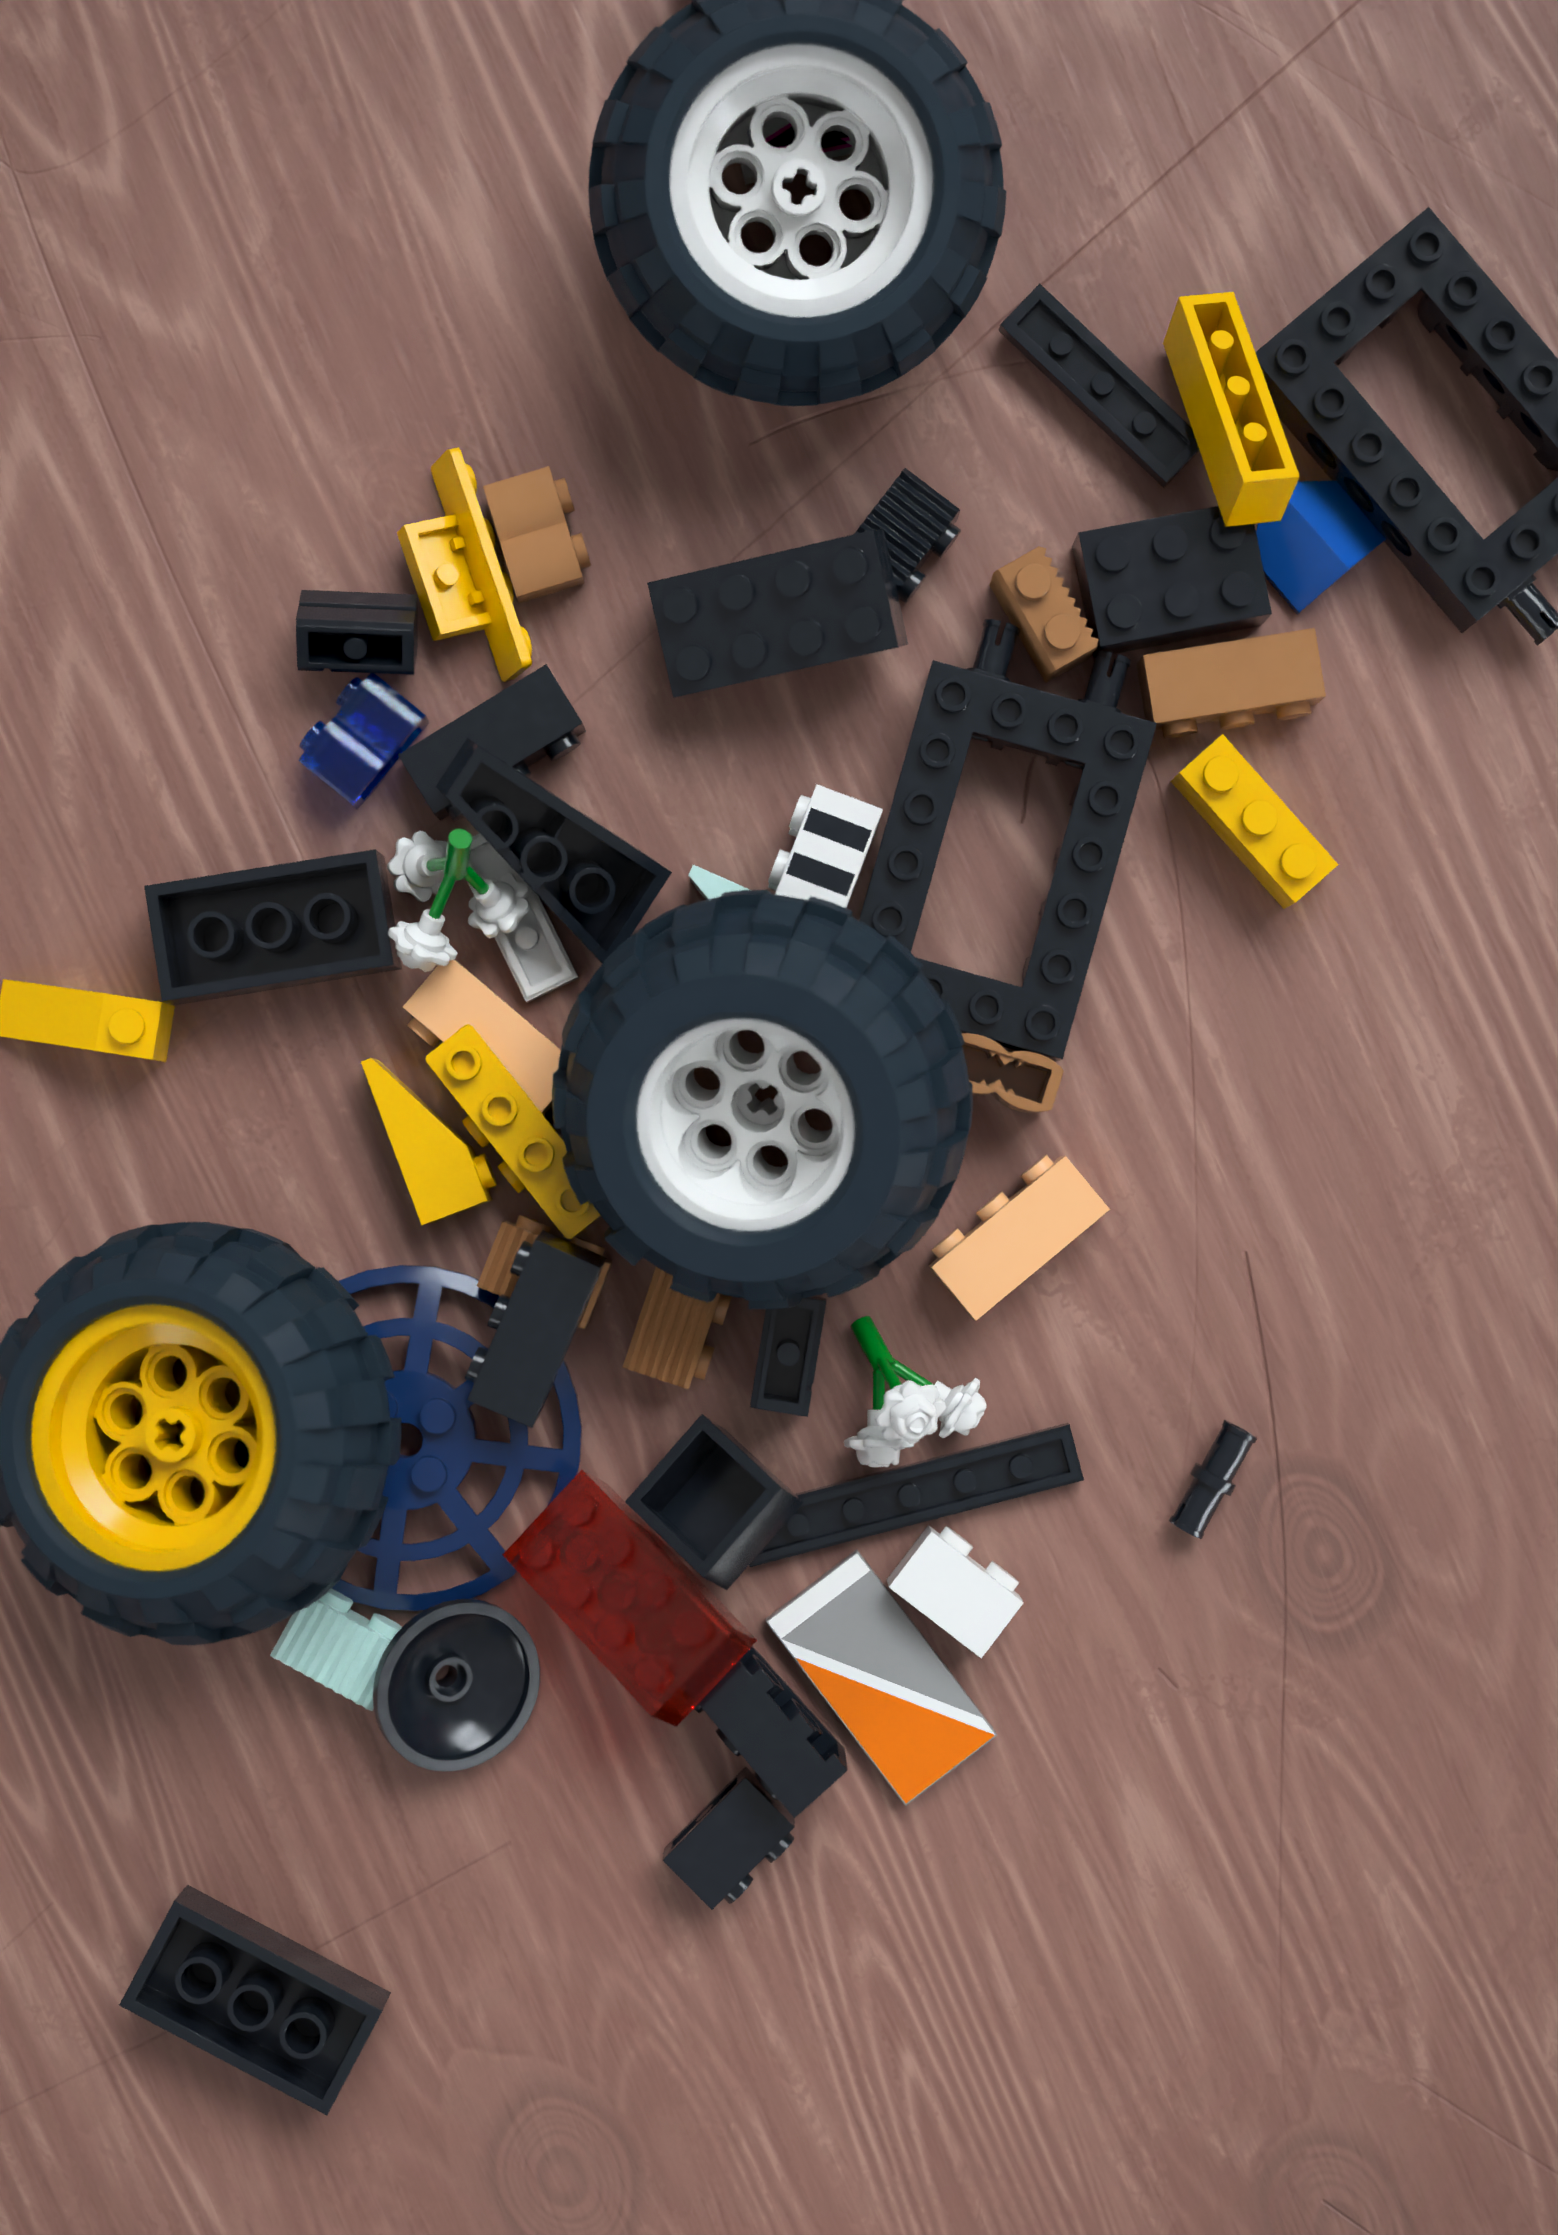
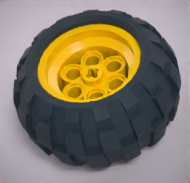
M177 1222L130 1229L111 1236L102 1246L86 1256L73 1257L58 1269L34 1293L39 1301L33 1307L34 1309L28 1318H17L8 1328L0 1343V1526L15 1527L18 1535L26 1545L21 1552L24 1555L21 1562L29 1572L51 1593L57 1596L69 1594L84 1606L81 1614L90 1620L129 1637L144 1635L161 1639L171 1645L213 1644L222 1640L245 1636L271 1627L297 1611L308 1608L340 1581L347 1568V1564L358 1548L365 1547L374 1533L389 1500L388 1497L382 1495L388 1466L396 1464L400 1455L401 1418L390 1417L385 1381L395 1376L381 1339L376 1335L368 1336L361 1321L354 1312L359 1304L324 1267H314L302 1258L288 1243L250 1228H238L210 1222ZM178 1358L184 1362L187 1369V1379L182 1387L175 1382L173 1377V1366ZM231 1379L237 1383L241 1396L239 1404L235 1409L228 1404L225 1398L226 1385ZM143 1407V1417L140 1421L141 1409ZM176 1423H183L186 1428L180 1435L182 1444H179L176 1438L179 1431ZM239 1439L245 1442L250 1453L249 1462L245 1469L239 1466L234 1456V1447ZM146 1458L149 1460V1462H150V1464H151V1466H152V1472H151V1469H150V1467H149V1465H148V1463H147ZM195 1477L202 1482L205 1489V1499L201 1506L192 1499L190 1493V1486Z

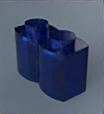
M370 673L364 680L358 676L353 678L336 700V703L341 707L336 716L327 725L322 721L317 722L306 733L299 745L304 753L298 761L356 810L370 797L392 767L400 760L398 754L410 748L429 724V720L423 712L375 673Z

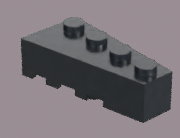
M468 737L436 785V788L602 964L607 957L632 935L672 874L670 870Z
M693 1578L687 1581L640 1624L638 1632L644 1640L639 1643V1647L658 1669L662 1670L667 1666L681 1682L677 1689L683 1698L698 1713H701L703 1710L717 1725L716 1733L724 1744L736 1756H743L754 1769V1774L760 1784L774 1799H779L794 1818L848 1771L845 1748Z

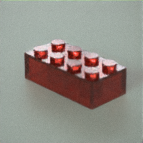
M581 1470L502 1554L648 1714L675 1727L685 1719L757 1642V1639L607 1483L584 1470Z

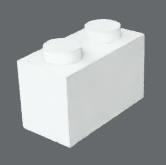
M928 1525L887 1578L888 1587L982 1658L1024 1603L1020 1595L1014 1591L1019 1582L993 1561L985 1569L969 1557L968 1554L974 1547L946 1526L939 1534Z

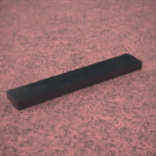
M1065 1423L796 1493L795 1495L804 1503L750 1563L749 1567L1083 1481L1084 1478L1070 1424Z

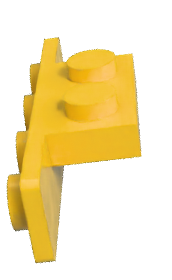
M459 447L447 449L431 466V473L446 516L403 525L397 532L433 641L485 630L501 680L503 682L514 680L532 665L531 640L526 629L519 624L513 606L514 593L511 581L507 574L501 571L494 550V530L489 520L483 518L476 497L477 482L472 468L465 464Z
M464 1025L426 1056L427 1064L468 1114L462 1120V1123L482 1148L491 1143L504 1160L497 1167L506 1180L518 1193L526 1188L565 1238L571 1239L601 1216L593 1204L586 1202L580 1205L571 1188L562 1160L567 1153L564 1140L472 1025Z

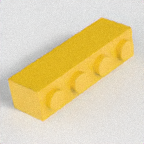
M1234 292L1181 296L1178 298L1163 345L1225 526L1281 521L1300 476Z

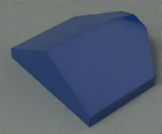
M1337 481L1297 482L1281 521L1258 523L1256 529L1264 576L1296 614H1299L1386 540Z

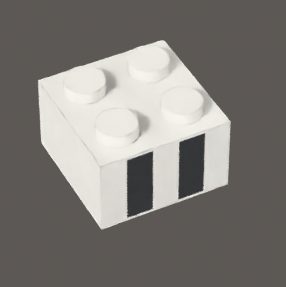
M816 784L812 798L800 795L789 824L790 830L788 833L796 837L791 853L780 849L768 880V888L775 890V895L805 900L813 896L847 908L883 809Z

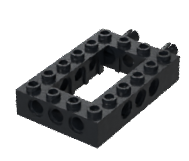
M1428 207L1255 353L1279 419L1329 478L1339 483L1385 537V544L1458 630L1463 633L1496 605L1500 609L1506 606L1538 646L1558 629V612L1532 583L1537 579L1533 574L1558 554V478L1487 538L1483 539L1334 364L1336 362L1339 366L1345 361L1362 339L1378 325L1383 329L1392 321L1401 307L1422 290L1424 294L1419 300L1417 307L1418 317L1422 325L1429 333L1433 330L1437 332L1463 363L1460 367L1461 371L1466 376L1471 373L1500 406L1496 412L1504 420L1506 417H1509L1537 450L1533 454L1535 458L1547 469L1558 471V358Z
M985 619L973 668L963 669L935 660L932 661L859 921L870 926L885 938L889 935L893 936L911 952L971 739L992 742L991 748L1001 751L1004 746L1047 757L1046 763L1057 766L1061 761L1071 767L1083 770L1080 782L1076 786L1069 805L1072 806L1062 843L1055 853L1054 860L1057 863L1047 897L1039 910L1038 915H1041V920L1032 951L1026 958L1023 967L1022 987L916 958L922 964L921 972L934 987L940 999L948 1001L961 1033L982 1035L994 1040L1002 1047L1016 1051L1035 1052L1057 1062L1063 1059L1157 723L1123 714L1117 708L1127 670L1131 665L1129 658L1118 654L1117 659L1114 660L1110 677H1108L1107 671L1113 652L1095 651V660L1084 699L1073 700L1010 682V679L1005 676L1020 628L1006 623L1000 644L997 646L995 645V640L1001 621Z

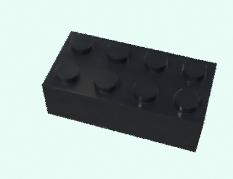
M870 530L647 583L673 698L908 645L884 530Z
M376 849L144 886L162 1002L180 1005L402 969L401 959L396 954V943L388 935L389 929L395 927L385 857Z
M187 1885L174 1900L119 2006L327 2116L378 2021L391 1992Z

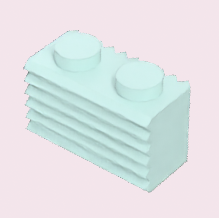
M331 1588L308 1608L292 1614L270 1656L285 1665L291 1666L294 1670L301 1672L305 1676L311 1677L314 1681L322 1683L325 1687L331 1688L334 1692L342 1694L345 1698L354 1701L356 1704L362 1705L365 1709L373 1711V1684L378 1664L389 1642L402 1626L377 1613H374L370 1620L350 1609L353 1604L352 1599Z

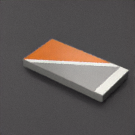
M857 1549L766 1618L767 1624L905 1805L909 1804L997 1736L994 1728Z

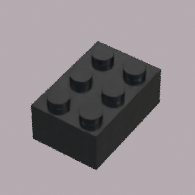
M1219 506L1078 532L1072 545L1085 618L1087 619V628L1093 629L1091 637L1099 639L1097 647L1093 652V658L1097 650L1117 654L1258 627L1272 614L1255 524L1226 527Z

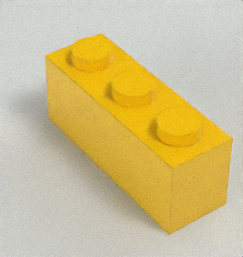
M1223 734L1171 780V783L1283 909L1295 904L1339 865Z

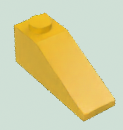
M3 979L0 995V1037L166 1062L175 1006L159 1001Z
M374 1058L362 1061L363 1070L421 1225L431 1224L492 1201L488 1189L497 1186L485 1153L476 1156L473 1147L382 1062Z

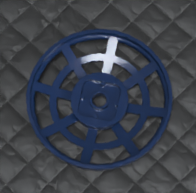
M398 1265L367 1270L338 1281L349 1294L382 1285L396 1283L419 1284L413 1318L382 1320L363 1326L368 1336L376 1335L380 1339L394 1336H410L405 1368L393 1371L395 1377L387 1379L385 1386L390 1417L401 1418V1423H410L416 1426L422 1434L423 1443L417 1454L411 1456L400 1454L397 1463L388 1466L382 1495L388 1497L389 1500L382 1516L380 1539L370 1538L365 1547L358 1548L357 1550L366 1555L377 1557L374 1590L355 1586L342 1579L332 1587L333 1590L352 1599L353 1602L380 1609L419 1611L446 1601L471 1599L482 1595L512 1577L538 1553L558 1526L573 1494L581 1462L582 1423L578 1395L565 1360H563L553 1384L561 1410L563 1449L528 1445V1426L508 1418L510 1443L477 1439L476 1423L470 1406L474 1403L467 1400L474 1383L466 1380L455 1388L445 1379L428 1372L433 1339L462 1351L471 1359H473L478 1347L488 1350L486 1346L471 1335L448 1324L436 1322L443 1287L467 1294L494 1309L499 1295L477 1287L479 1279L471 1275L436 1266ZM239 1439L236 1443L239 1466L245 1469L249 1462L250 1453L245 1442ZM473 1462L506 1466L504 1477L496 1494L484 1510L477 1515L457 1490V1487L468 1474ZM524 1469L559 1472L555 1491L542 1519L525 1542L509 1555L489 1531V1528L499 1519L512 1501L522 1480ZM438 1503L458 1529L452 1534L432 1541L413 1544L403 1543L407 1510L420 1509ZM470 1544L490 1568V1571L475 1580L447 1590L416 1595L397 1594L401 1561L437 1558Z

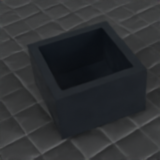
M703 1414L625 1501L703 1578L725 1590L729 1589L804 1503L728 1431Z

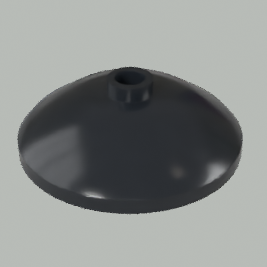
M456 1599L434 1605L422 1611L396 1633L385 1649L377 1667L373 1684V1708L383 1736L405 1759L429 1770L458 1771L477 1766L493 1758L518 1736L535 1706L540 1686V1663L535 1644L528 1631L514 1616L501 1607L486 1601ZM449 1665L447 1675L440 1680H436L437 1672L443 1666Z

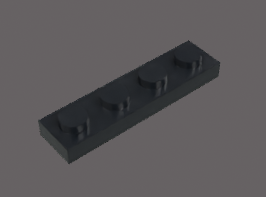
M1041 284L1000 324L999 332L1163 488L1200 451L1192 427Z

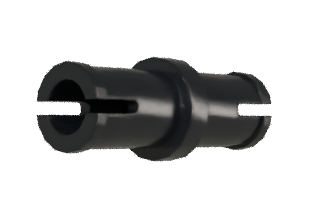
M1224 1420L1222 1428L1202 1464L1195 1463L1190 1474L1194 1476V1479L1169 1521L1188 1534L1202 1539L1204 1531L1225 1494L1231 1496L1236 1485L1232 1480L1252 1444L1256 1442L1257 1437L1243 1428Z

